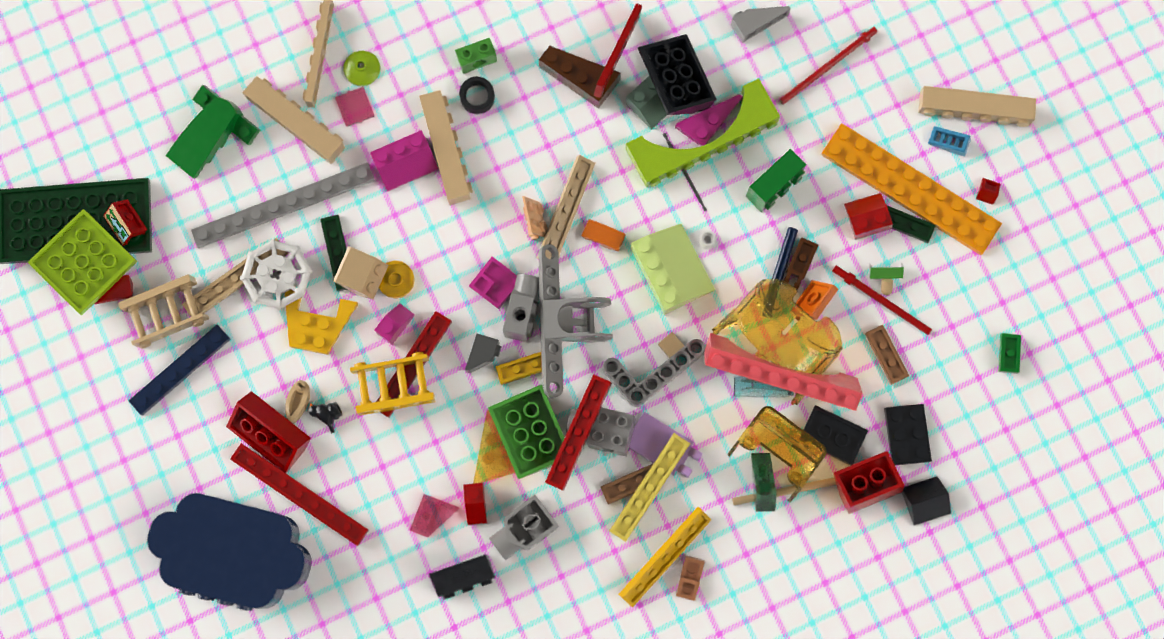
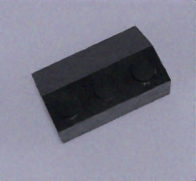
M487 554L429 573L437 596L443 597L444 600L454 597V592L460 590L463 593L474 590V585L481 583L483 587L492 584V579L496 578L489 555Z

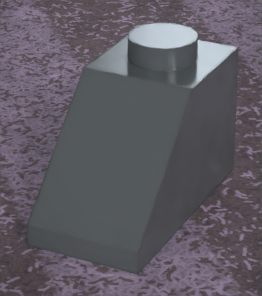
M476 333L465 367L466 373L470 374L493 362L495 357H499L502 346L499 345L498 339Z

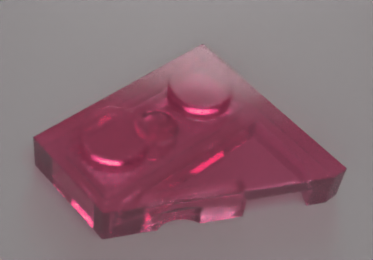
M424 494L409 531L429 538L459 510V507Z

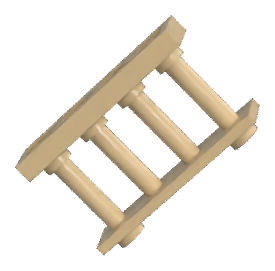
M187 274L118 303L120 310L131 313L139 337L131 341L133 346L141 349L147 348L152 345V342L192 326H201L204 324V321L209 320L208 315L204 313L199 314L191 292L192 286L197 285L194 276ZM180 291L185 295L192 316L181 321L174 300L175 293ZM160 299H166L174 322L173 325L165 328L156 306L157 301ZM143 306L149 307L156 328V332L148 335L145 333L138 312L139 308Z

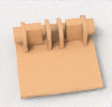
M522 196L525 220L528 221L526 225L529 226L527 228L529 237L532 240L539 239V236L545 238L548 227L543 219L544 209L539 201Z

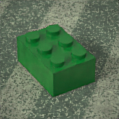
M790 148L749 186L746 198L760 212L765 209H771L779 196L781 198L785 196L792 184L796 185L801 181L807 164Z

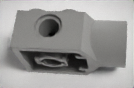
M517 274L502 330L505 338L527 342L528 337H532L534 326L531 322L532 319H536L538 311L539 277ZM519 316H524V317H525L524 320H521V321L517 320V318H518Z
M601 407L586 440V444L591 449L627 457L636 422L635 416ZM573 408L570 412L567 422L566 434L576 414L577 409Z
M533 495L503 518L505 526L491 536L489 540L504 560H507L521 548L527 551L532 549L558 529L559 525L539 498Z

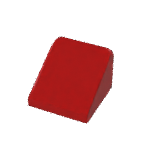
M982 178L976 199L993 205L999 196L1001 184Z

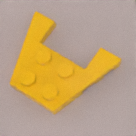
M290 289L289 291L285 292V297L295 292L292 289ZM302 297L286 305L289 347L328 355L339 338L342 329L350 320V316L358 307V302L340 299L336 318L299 311Z

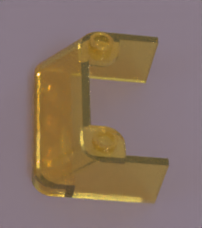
M764 406L727 454L730 457L739 445L751 451L755 450L760 444L791 467L787 473V479L796 487L787 500L791 503L826 456V448L775 408Z

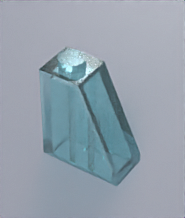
M742 376L734 377V397L785 398L794 396V392Z

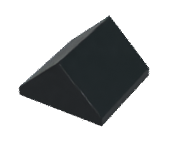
M938 476L904 487L902 495L913 526L951 514L949 493Z

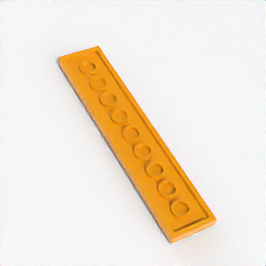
M843 123L840 124L821 153L829 161L923 220L936 225V228L979 255L985 252L1002 225L1000 221Z

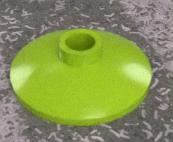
M360 50L353 52L344 62V75L350 83L356 86H367L378 78L380 62L369 51ZM359 64H364L363 68H358Z

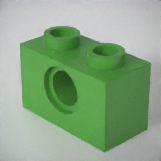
M490 37L455 50L463 74L498 62Z

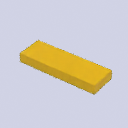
M541 352L495 366L500 384L504 385L541 373Z

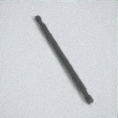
M666 133L662 134L663 137L666 139L669 148L674 149L671 142L668 140ZM682 169V172L684 173L695 196L697 197L699 203L702 205L703 210L706 211L707 208L704 206L703 201L700 195L698 194L694 184L692 183L687 171Z

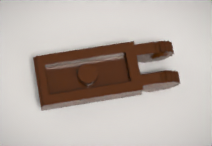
M801 237L787 268V274L782 287L786 288L790 281V276L793 275L798 277L792 291L797 292L801 281L806 276L819 244Z

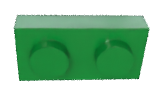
M1000 334L998 372L1020 373L1021 335Z

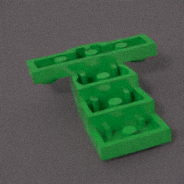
M201 85L192 99L203 109L184 129L165 155L193 179L199 176L206 163L212 161L218 149L224 147L231 132L247 145H251L261 131L243 116L242 111L235 103L221 98L206 85Z

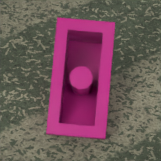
M398 304L384 316L374 331L385 341L393 345L415 314L403 305Z

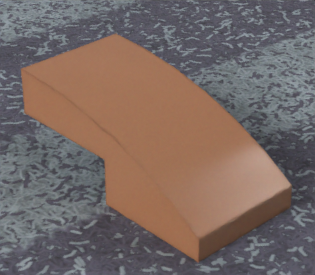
M688 555L685 556L676 596L693 601L696 600L705 560Z

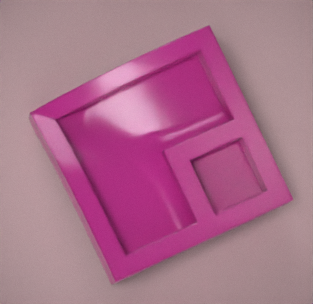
M492 256L470 283L469 287L497 309H500L511 296L517 275Z

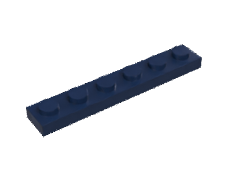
M217 324L128 401L143 416L231 340L230 337Z

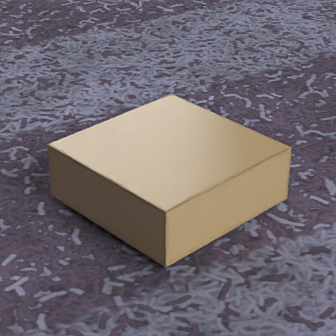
M671 332L658 343V346L670 358L683 348L684 344Z

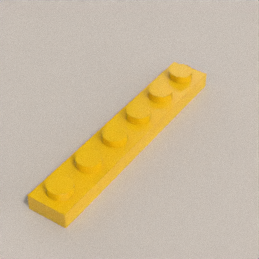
M697 507L618 595L633 608L711 521L709 516L700 507Z

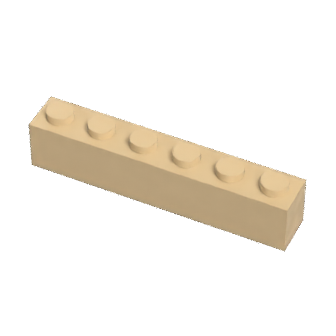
M256 76L242 92L247 100L329 164H332L345 149L344 140L338 134H331L328 131L329 128L324 123L320 122L318 124L311 113L308 111L304 113L300 110L301 106L294 100L290 102L286 99L287 96L280 89H277V91L273 89L272 84L266 78L260 79Z
M923 86L920 91L918 113L929 117L940 115L947 119L958 117L965 121L976 119L983 123L994 121L1001 125L1012 123L1017 124L1019 127H1027L1035 120L1037 98Z
M441 90L419 95L448 203L452 205L470 200V193H473L471 183L466 182L465 176L468 175L466 165H461L460 158H463L461 147H456L455 141H458L456 129H451L450 124L454 122L451 112L447 113L446 107L449 106L446 95L442 96Z

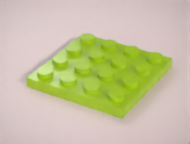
M83 209L27 263L82 316L138 261Z

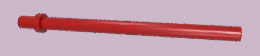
M873 26L867 32L861 33L857 40L779 99L782 105L786 104L863 43H868L871 37L878 33L877 28Z

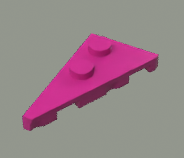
M738 94L676 123L675 128L699 146L706 145L739 104L743 96Z

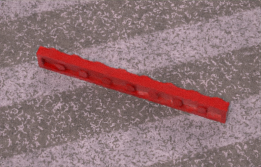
M241 443L231 456V461L356 546L360 545L368 533L369 529Z

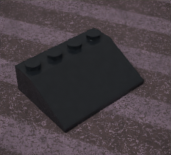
M687 34L637 48L667 115L694 114L710 108L717 100Z

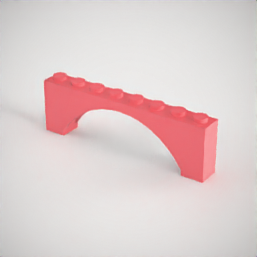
M713 333L709 335L704 351L706 366L856 411L863 392L857 377L841 372L835 375H819L796 371L759 358L735 345L729 338Z

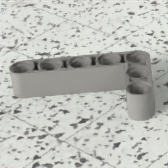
M700 339L691 340L640 383L636 382L616 358H608L604 362V373L630 405L639 407L697 361L705 351V344ZM699 345L701 352L694 353L691 350V346ZM684 357L687 363L679 365L676 362V358ZM614 363L618 369L615 372H610L607 370V365ZM667 368L672 372V375L664 377L661 371ZM627 378L630 384L627 387H622L619 384V380ZM654 381L657 387L651 390L647 388L646 383ZM633 393H640L642 400L635 402L632 400L631 395Z

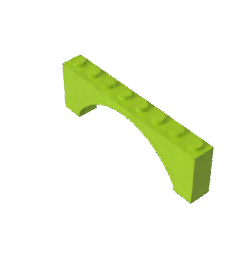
M758 78L742 86L741 94L743 99L737 118L724 134L711 143L691 149H673L645 140L643 135L627 142L625 149L645 187L650 185L654 187L660 184L662 179L666 177L670 179L676 176L678 171L682 169L689 170L695 166V163L699 161L705 162L711 158V155L715 153L721 154L733 144L737 146L743 143L745 138L749 136L751 138L756 137L762 130L766 128L769 130L777 126L780 115L760 79Z

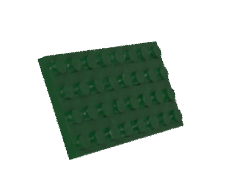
M138 178L0 189V264L28 262L83 209L130 254L152 253L150 179ZM128 199L147 228V231L144 234L132 237L127 245H122L104 218V214L112 203Z

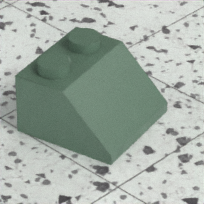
M650 76L626 96V105L651 130L667 116Z

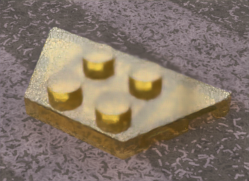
M489 410L486 412L473 483H484L515 473Z

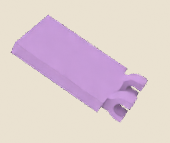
M643 412L634 427L629 449L654 463L672 434L675 433L689 442L690 445L671 475L674 476L675 472L678 471L688 478L692 473V469L684 465L685 461L689 456L699 461L703 453L691 447L694 443L692 440L648 413Z

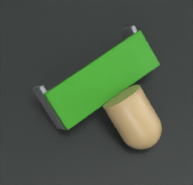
M869 263V278L882 279L881 292L883 295H890L893 291V279L903 278V263H901V267H872L871 263Z

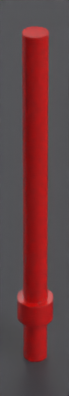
M837 265L833 268L832 272L843 278L844 282L848 285L852 284L925 334L929 335L932 331L930 327L855 278L856 275L853 273H848Z

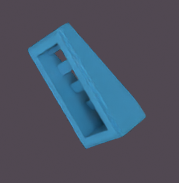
M934 126L928 144L965 157L971 136ZM938 133L941 134L939 142L936 141ZM945 136H949L947 143H943ZM953 138L956 139L954 146L951 145ZM960 141H963L962 148L958 147Z

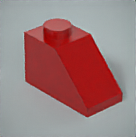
M484 483L463 484L467 524H487Z

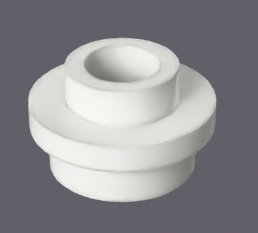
M705 230L700 233L698 243L704 249H711L717 243V236L714 232ZM706 237L710 238V239H711V242H710V243H706V242L704 241V238H706Z

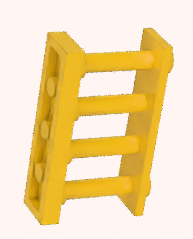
M423 352L413 353L412 357L367 365L365 362L354 364L355 367H350L352 374H358L362 399L360 405L355 406L356 414L362 416L435 403V394L427 390L423 362L429 361L428 355L423 354ZM404 365H416L419 384L418 395L410 396L408 393ZM396 367L400 389L399 398L391 399L389 397L385 369ZM377 370L381 398L379 399L380 402L372 403V400L369 399L365 372Z

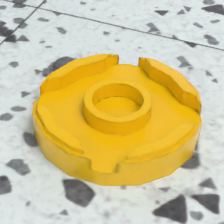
M394 260L387 262L388 268L379 286L380 291L389 298L398 299L405 297L414 287L415 277L412 269L402 261Z

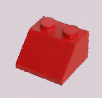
M881 193L844 204L855 240L892 229L893 223Z

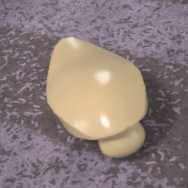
M298 380L287 395L285 403L286 417L293 424L301 418L310 400V388L306 381Z

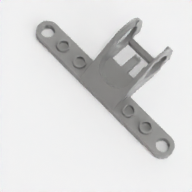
M547 244L538 251L541 357L544 393L549 398H555L563 392L562 341L592 343L613 339L612 333H595L594 308H604L612 303L611 299L606 297L560 299L558 250L555 246ZM546 250L551 251V253H552L551 259H548V258L546 257V255H545V251H546ZM572 308L587 309V319L573 318ZM573 326H587V332L573 333ZM551 383L556 384L555 386H557V390L555 393H553L550 390Z

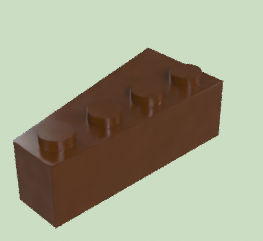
M550 45L538 59L539 68L598 109L621 80V72L614 70L602 97L599 98L594 96V92L605 66Z

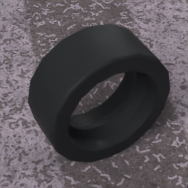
M479 76L470 77L460 87V101L468 112L483 114L494 105V88L487 79ZM478 85L486 88L488 98L485 103L472 105L468 102L466 94L469 88Z

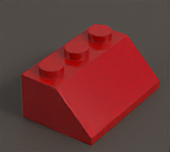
M888 451L833 473L840 498L848 514L900 494L905 486Z

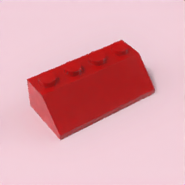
M252 391L237 401L226 426L285 473L291 469L303 454L311 440L310 436Z

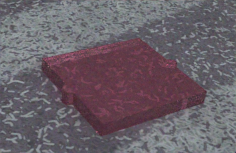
M364 86L353 91L348 90L347 93L335 97L346 127L356 123L361 124L364 120L375 117Z

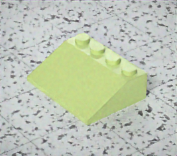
M682 224L649 234L631 243V250L664 315L715 291Z

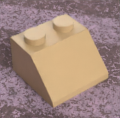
M348 246L333 281L358 296L373 300L388 265L374 256Z

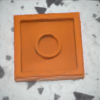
M812 280L791 311L796 315L817 320L838 291V288L832 284Z

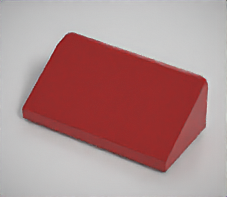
M123 275L95 305L133 297V282L130 276Z

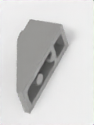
M790 6L747 9L744 12L739 11L733 15L731 27L743 43L789 16L791 8Z

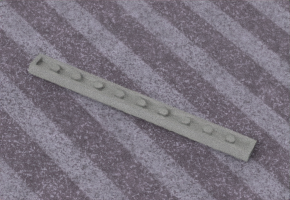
M367 162L191 229L196 246L202 248L374 182L375 178Z

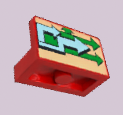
M128 199L112 203L104 214V218L122 245H127L132 237L144 234L147 231V228Z

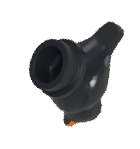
M337 402L329 403L328 405H313L310 403L308 410L310 416L318 418L329 427L331 434L335 433L334 420L339 419L343 415Z

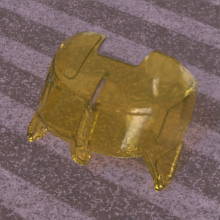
M762 279L759 283L757 282L740 301L739 305L733 308L711 329L713 334L718 335L722 329L738 325L744 336L758 350L754 354L755 356L766 361L770 360L774 364L811 374L822 375L843 350L841 335L834 322L827 316L819 321L814 320L793 301L794 296L798 292L797 289L789 283L778 279ZM794 319L798 320L785 335L782 334ZM796 393L791 404L793 406L798 405L805 396Z

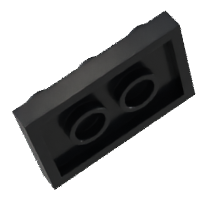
M924 404L885 407L884 413L890 457L894 465L932 462Z
M815 405L798 441L851 466L857 457L868 430Z

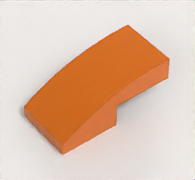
M589 219L581 236L584 239L599 243L602 247L619 252L626 234Z

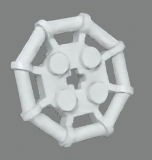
M271 239L270 242L247 253L248 257L240 280L243 281L254 304L260 303L277 308V310H282L286 305L301 297H305L304 293L310 274L313 271L298 245L292 246ZM272 249L271 256L263 260L258 258V256ZM277 249L291 254L288 257L277 255ZM294 257H296L301 266V270L295 269L292 263ZM254 261H257L259 263L255 275H250ZM274 270L281 271L280 279L277 280L275 277H271ZM297 275H302L297 289L294 286L295 278ZM257 279L262 289L258 293L251 280ZM290 289L295 292L281 300V294ZM265 292L273 293L276 295V300L263 297Z

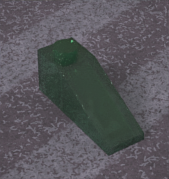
M751 453L755 512L775 511L777 493L771 454Z

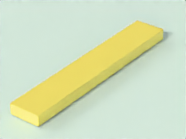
M675 433L672 434L609 531L623 541H627L689 447V442Z

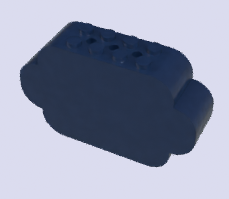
M192 493L185 496L177 505L175 512L168 511L158 515L153 520L147 536V545L150 552L161 559L159 573L165 584L179 589L178 593L188 596L198 594L199 599L207 601L218 599V604L226 606L237 604V609L245 611L267 609L275 606L281 600L284 590H295L304 585L309 577L312 566V558L309 551L304 546L298 544L300 537L299 527L290 517L201 493Z

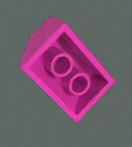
M422 130L370 152L387 192L439 169Z

